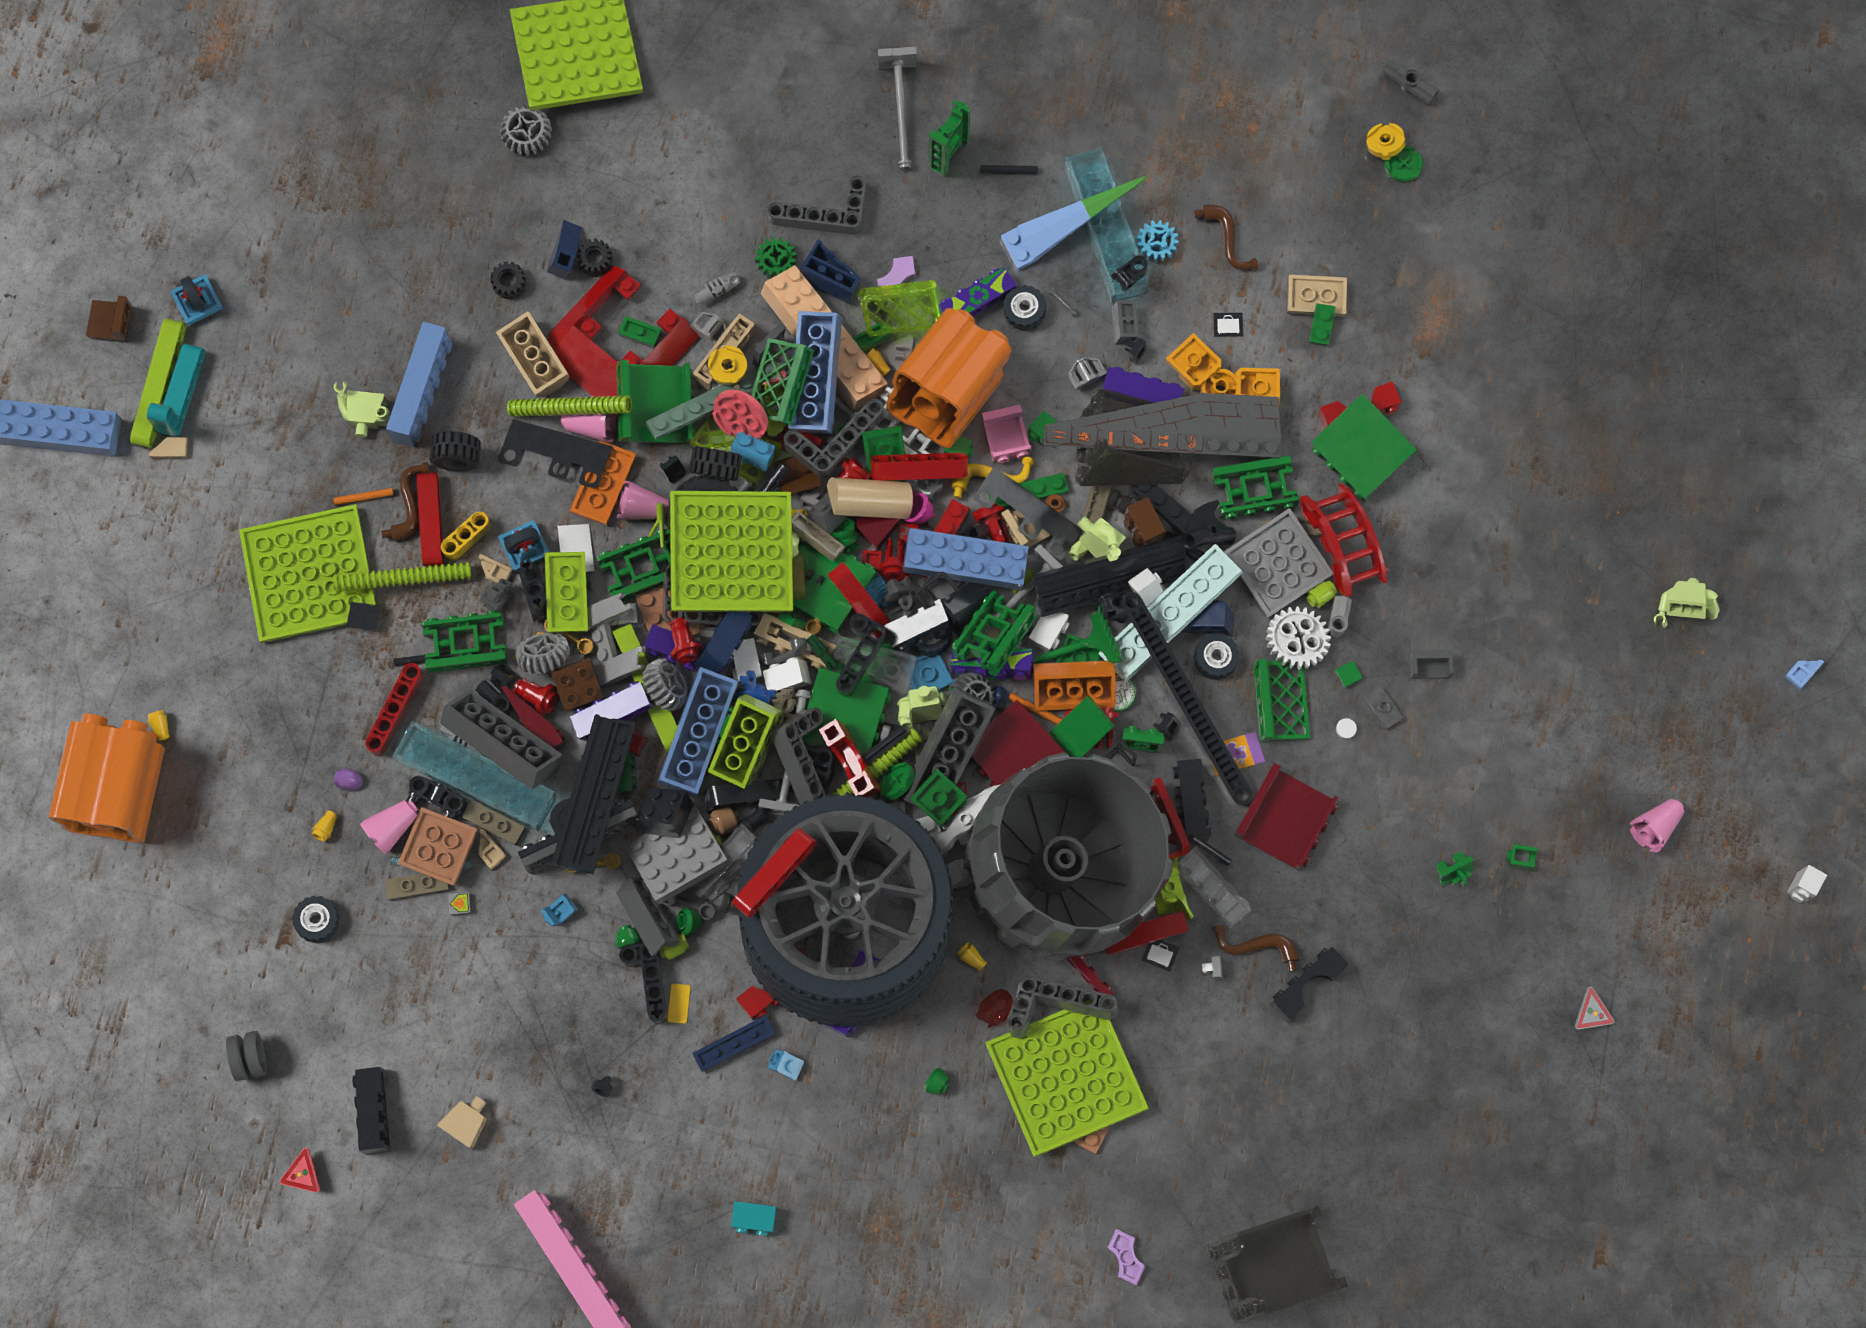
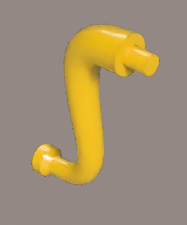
M1022 458L1023 469L1019 475L1004 474L1018 484L1023 483L1030 474L1031 466L1034 464L1033 458ZM978 463L968 464V476L953 479L951 488L955 490L954 498L961 499L962 492L967 491L971 477L986 478L992 467Z

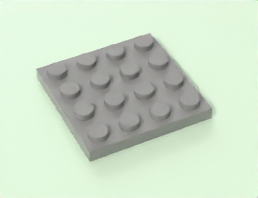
M1290 508L1224 551L1242 570L1243 573L1239 577L1267 618L1333 575V571Z
M696 806L692 807L680 838L644 834L625 845L657 905L729 865L727 858Z

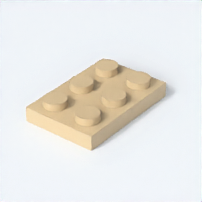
M1289 274L1287 314L1314 315L1315 305L1319 303L1336 306L1334 316H1346L1347 278Z

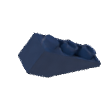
M563 220L547 269L548 273L565 279L571 272L582 227Z

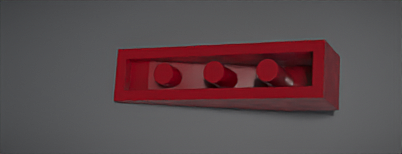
M506 686L502 687L506 697L527 730L557 751L565 747L563 743L565 737L560 729L555 730L550 722Z

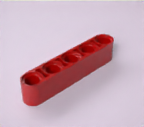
M965 453L876 455L871 458V477L874 480L949 479L968 476V455Z
M437 472L417 474L422 565L425 567L429 565L439 566L444 564V554L441 550L443 537L439 477Z
M844 562L827 574L857 614H863L883 627L890 623ZM879 630L872 632L876 638L882 636V632Z
M409 663L402 669L366 739V748L374 756H381L386 752L423 680L421 669L414 663ZM411 671H418L416 677H408ZM408 688L406 695H399L401 689ZM393 706H399L398 712L390 713V709ZM383 724H390L387 731H381ZM376 741L381 742L379 748H377V749H372V748H371V746H372V744H373L374 742H376Z
M801 828L797 829L736 895L732 905L748 918L752 917L810 854L817 841Z

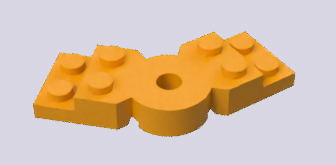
M1194 333L1165 360L1191 390H1200V393L1273 396L1279 398L1280 407V369L1240 368L1235 374L1227 369H1221V359ZM1221 385L1225 390L1218 391L1216 386Z

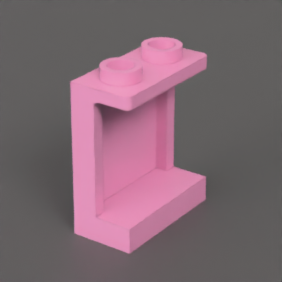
M1020 404L982 413V423L993 463H1006L1009 459L1016 457L1017 459H1022L1031 454L1032 448L1029 445Z

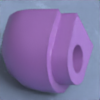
M345 768L336 770L334 784L337 788L346 791H356L362 786L363 778L357 771Z

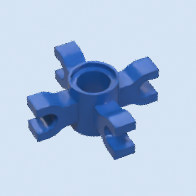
M748 670L746 672L747 676L742 675L739 677L745 689L737 688V693L733 694L731 702H736L739 697L748 694L765 703H770V698H776V690H765L761 684L756 683L755 671Z

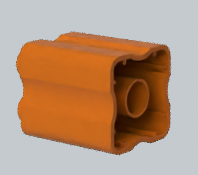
M945 309L895 372L892 381L894 390L888 396L886 403L888 412L906 425L917 428L940 446L951 448L1000 385L1004 375L1002 368L1009 360L1011 354L1008 339L997 330L987 331L975 325V319L965 310Z
M85 713L82 716L81 722H70L48 818L60 824V827L68 832L144 843L165 748L161 744L156 743L158 734L147 731L148 725L143 722L123 720L122 727L117 728L108 725V719L103 716Z

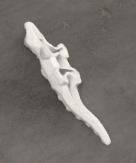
M1000 785L987 788L981 793L966 799L967 803L954 815L947 825L943 824V829L946 831L939 833L935 838V843L941 849V855L951 850L957 840L960 841L961 845L969 842L976 816L989 795Z

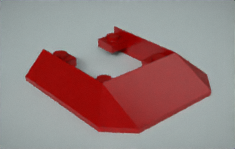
M614 265L548 333V342L568 372L569 378L592 397L617 396L616 364L618 362L592 341L602 330V326L591 317L615 291L629 301L641 288V285L628 275L625 269ZM669 308L657 321V325L668 333L667 336L644 360L631 350L622 360H629V364L674 366L700 336L690 327V324L684 317L681 318Z

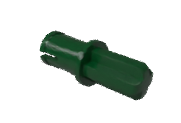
M812 634L807 638L806 642L817 654L816 657L820 658L830 671L840 664L828 650L829 647L826 648L816 634Z

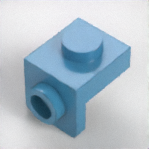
M563 894L549 907L541 910L545 921L552 927L562 925L578 911L567 894Z
M776 1049L769 1058L768 1069L796 1080L804 1061L785 1051Z

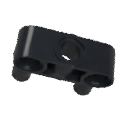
M526 559V563L522 560L520 562L521 569H518L533 621L537 622L547 618L546 590L538 564L533 565L530 559ZM535 590L540 591V593L536 596L531 595V593Z
M804 743L809 757H812V760H814L813 766L827 795L833 779L837 756L828 745L814 746ZM823 751L829 753L830 760L824 759ZM790 783L789 792L795 793Z
M415 776L410 780L407 802L411 800L417 806L420 799L425 798L426 801L444 808L443 816L451 819L458 818L467 807V801L463 796L436 781L422 776ZM423 780L424 788L419 791L416 785L418 781ZM455 798H458L460 801L457 809L452 807V801Z

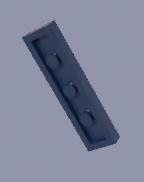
M765 1015L692 1054L701 1072H704L775 1035V1032Z

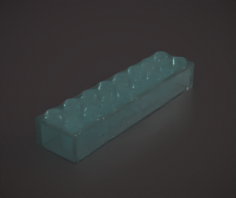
M1102 147L1065 157L1064 169L1076 202L1115 188ZM1119 198L1084 223L1111 304H1114L1117 300H1128L1148 294L1150 286L1145 275L1129 290L1123 292L1120 284L1111 278V275L1119 267L1139 255ZM1140 264L1134 266V268L1137 270H1141L1144 268Z
M411 721L393 754L396 762L539 832L558 797L555 791L541 784L531 790L490 759L414 721Z

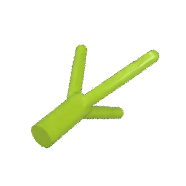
M660 502L656 503L657 520L649 533V537L653 536L659 525L660 546L663 549L665 547L663 524L668 530L670 526H668L665 519L664 503Z

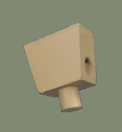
M477 1096L470 1106L460 1101L437 1126L470 1149H473L487 1121V1118L480 1114L486 1102Z

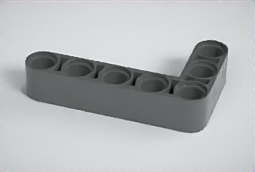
M859 175L853 176L849 180L845 210L772 202L767 207L768 220L771 224L778 226L856 234L860 231L862 225L866 181ZM855 185L862 186L861 189H854L853 187ZM852 203H858L859 206H858V207H852L851 204H852ZM774 211L780 212L777 216L772 215ZM795 213L800 215L797 218L791 217V215ZM812 216L819 217L817 220L809 219ZM831 218H836L838 220L835 223L829 222ZM851 220L857 222L855 225L848 224Z
M879 399L869 400L823 451L796 430H790L785 434V449L820 478H826L863 440L862 432L871 431L880 422L884 415V405ZM878 408L880 411L878 413H873L870 411V409ZM865 422L867 425L865 427H860L857 425V423ZM852 436L854 439L852 441H847L844 439V437ZM796 439L798 443L792 445L788 441ZM836 449L841 451V453L839 455H833L831 451ZM810 451L813 455L806 457L803 453ZM823 463L826 464L828 467L826 469H820L818 465Z
M671 565L666 569L663 576L662 618L668 625L674 620L667 615V612L671 610V598L668 596V592L671 591V578L668 575V572L671 571ZM676 612L677 618H684V621L688 620V626L717 627L725 612H713L716 614L717 620L711 621L707 616L709 612H695L697 614L696 620L689 619L688 612ZM747 612L748 614L755 615L757 619L755 623L749 622L752 624L750 629H754L761 622V612Z
M816 707L797 712L775 726L771 731L773 743L800 805L807 800L810 802L813 801V798L820 799L826 796L801 738L819 726L823 721V714Z
M1026 976L1019 982L1008 1017V1027L1013 1037H1024L1028 1031L1036 1003L1105 1020H1112L1118 1015L1117 1000L1109 994ZM1029 986H1030V987H1034V988H1033L1032 990H1030V991L1024 990L1026 987H1029ZM1047 991L1053 992L1052 995H1045ZM1066 996L1073 997L1071 1000L1064 999ZM1085 1001H1093L1090 1005L1084 1004ZM1021 1005L1028 1006L1026 1009L1019 1008ZM1107 1005L1113 1006V1008L1109 1010L1104 1009V1007ZM1016 1023L1022 1024L1021 1027H1013V1025H1015Z

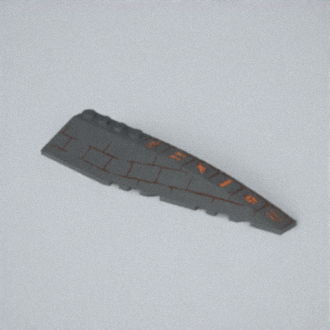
M1198 393L1046 424L1044 427L1043 445L1280 457L1279 398L1273 396Z

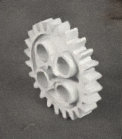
M1297 606L1295 612H1293L1291 607H1289L1287 613L1281 610L1280 616L1276 614L1273 618L1274 620L1270 621V627L1266 630L1268 635L1265 638L1267 641H1270L1267 648H1273L1270 654H1277L1276 661L1282 659L1283 666L1288 662L1290 663V669L1294 665H1297L1298 670L1301 669L1302 665L1308 669L1310 664L1316 666L1317 661L1321 662L1323 656H1326L1328 653L1326 649H1329L1331 645L1328 643L1331 636L1327 634L1330 629H1324L1326 622L1320 623L1321 616L1315 618L1314 611L1308 614L1307 608H1304L1303 612H1300ZM1304 624V625H1306L1309 629H1308V630H1305V629H1303V628L1301 627V625ZM1282 629H1287L1290 634L1284 633ZM1310 642V643H1312L1315 647H1314V648H1311V647H1309V646L1307 645V643ZM1288 647H1293L1296 652L1290 651Z

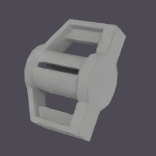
M701 312L690 325L704 341L712 346L716 344L727 329L722 318L716 314ZM706 316L711 317L703 328L699 327V324ZM722 327L723 332L715 341L713 336Z
M1083 357L1073 364L1067 376L1077 390L1106 377L1107 372L1099 359ZM1089 363H1093L1098 374L1094 373ZM1074 368L1077 369L1082 381L1078 380L1073 371Z

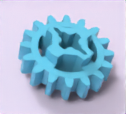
M1152 220L1150 226L1145 223L1144 229L1139 230L1137 249L1142 248L1140 254L1144 255L1146 253L1147 260L1153 257L1154 262L1157 261V258H1160L1163 262L1165 256L1170 259L1171 252L1176 253V247L1179 243L1176 240L1178 239V233H1174V227L1168 228V222L1162 225L1161 220H1159L1158 224H1155ZM1146 236H1148V242H1147V243H1145V237H1146ZM1168 239H1170V245H1169V247L1167 246V245H1168V243H1167Z

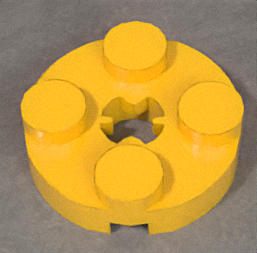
M1383 123L1371 128L1367 134L1366 142L1369 152L1376 157H1380L1382 160H1389L1400 153L1405 147L1404 132L1396 124L1389 123V125L1384 126ZM1382 139H1390L1389 142H1382Z
M723 346L719 350L716 349L708 360L710 376L719 384L735 386L747 373L746 357L740 349L734 346ZM732 362L731 366L733 367L726 370L725 367H722L723 363Z

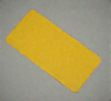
M671 984L668 1022L687 1023L690 985Z

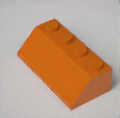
M1108 661L1033 664L1035 711L1074 709L1089 695L1100 708L1115 707L1114 663H1109Z

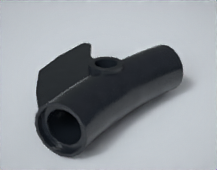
M1219 500L1208 502L1194 510L1186 532L1182 536V543L1185 548L1192 550L1205 545H1231L1236 539L1235 529L1227 527L1215 516V510L1220 503Z

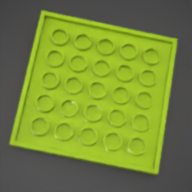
M566 0L510 9L530 111L643 93L624 0Z
M670 491L671 612H792L791 492Z
M356 504L239 529L260 643L347 625L351 602L376 605L373 586L370 589L364 587V589L357 588V590L351 588L350 591L348 589H345V591L340 589L338 592L334 590V574L340 576V573H343V575L347 573L351 575L353 572H356V574H359V572L365 573L366 571L370 573Z
M1091 1000L1084 1002V1004L1090 1005L1093 1003V1001ZM1062 1010L1031 1023L1024 1037L1015 1038L1009 1032L985 1042L1034 1158L1149 1109L1110 1020Z

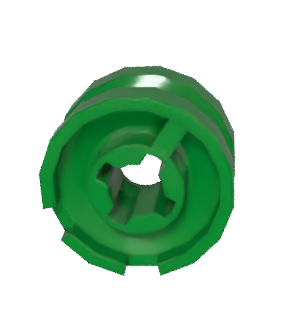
M844 519L830 534L844 546L851 545L858 539L854 521L851 519Z

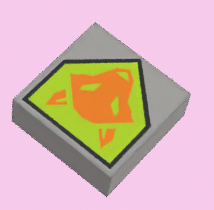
M469 892L448 894L450 915L471 914Z

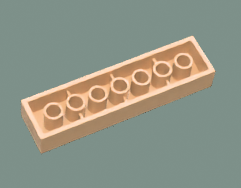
M796 265L764 282L761 291L762 297L795 339L798 311L832 312ZM842 325L836 392L852 411H855L864 406L869 400L876 399L884 393L888 383Z

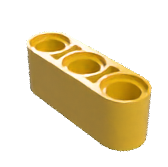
M476 512L442 542L441 550L446 559L451 561L457 560L490 530L491 524L484 512ZM479 520H485L482 526H477L476 523ZM463 534H471L468 539H461ZM450 546H455L454 552H446Z

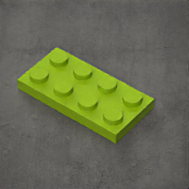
M585 552L545 553L547 633L588 632Z

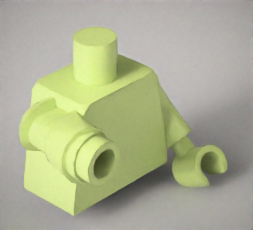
M343 381V389L338 388L337 382L334 384V390L339 393L337 394L340 412L343 418L349 422L350 426L356 427L355 436L366 438L368 428L378 429L379 426H386L388 424L390 411L386 408L387 399L384 394L347 390V393H345L344 391L347 388L345 381Z
M1084 516L1077 523L1084 533L1079 538L1080 540L1071 547L1068 553L1069 557L1074 561H1078L1079 558H1082L1090 551L1095 558L1107 555L1109 561L1117 560L1121 554L1118 546L1126 537L1104 519L1099 518L1092 523Z
M1690 578L1687 582L1677 581L1673 588L1668 589L1662 594L1658 608L1660 612L1655 615L1654 622L1657 626L1658 621L1663 620L1662 626L1665 628L1668 623L1665 613L1670 616L1716 619L1720 611L1716 600L1718 595L1716 592L1706 589V585L1699 583L1695 578Z
M921 686L919 689L908 691V695L901 698L897 703L899 706L898 722L907 729L912 727L913 723L938 719L947 702L945 700L949 696L939 692L935 686Z

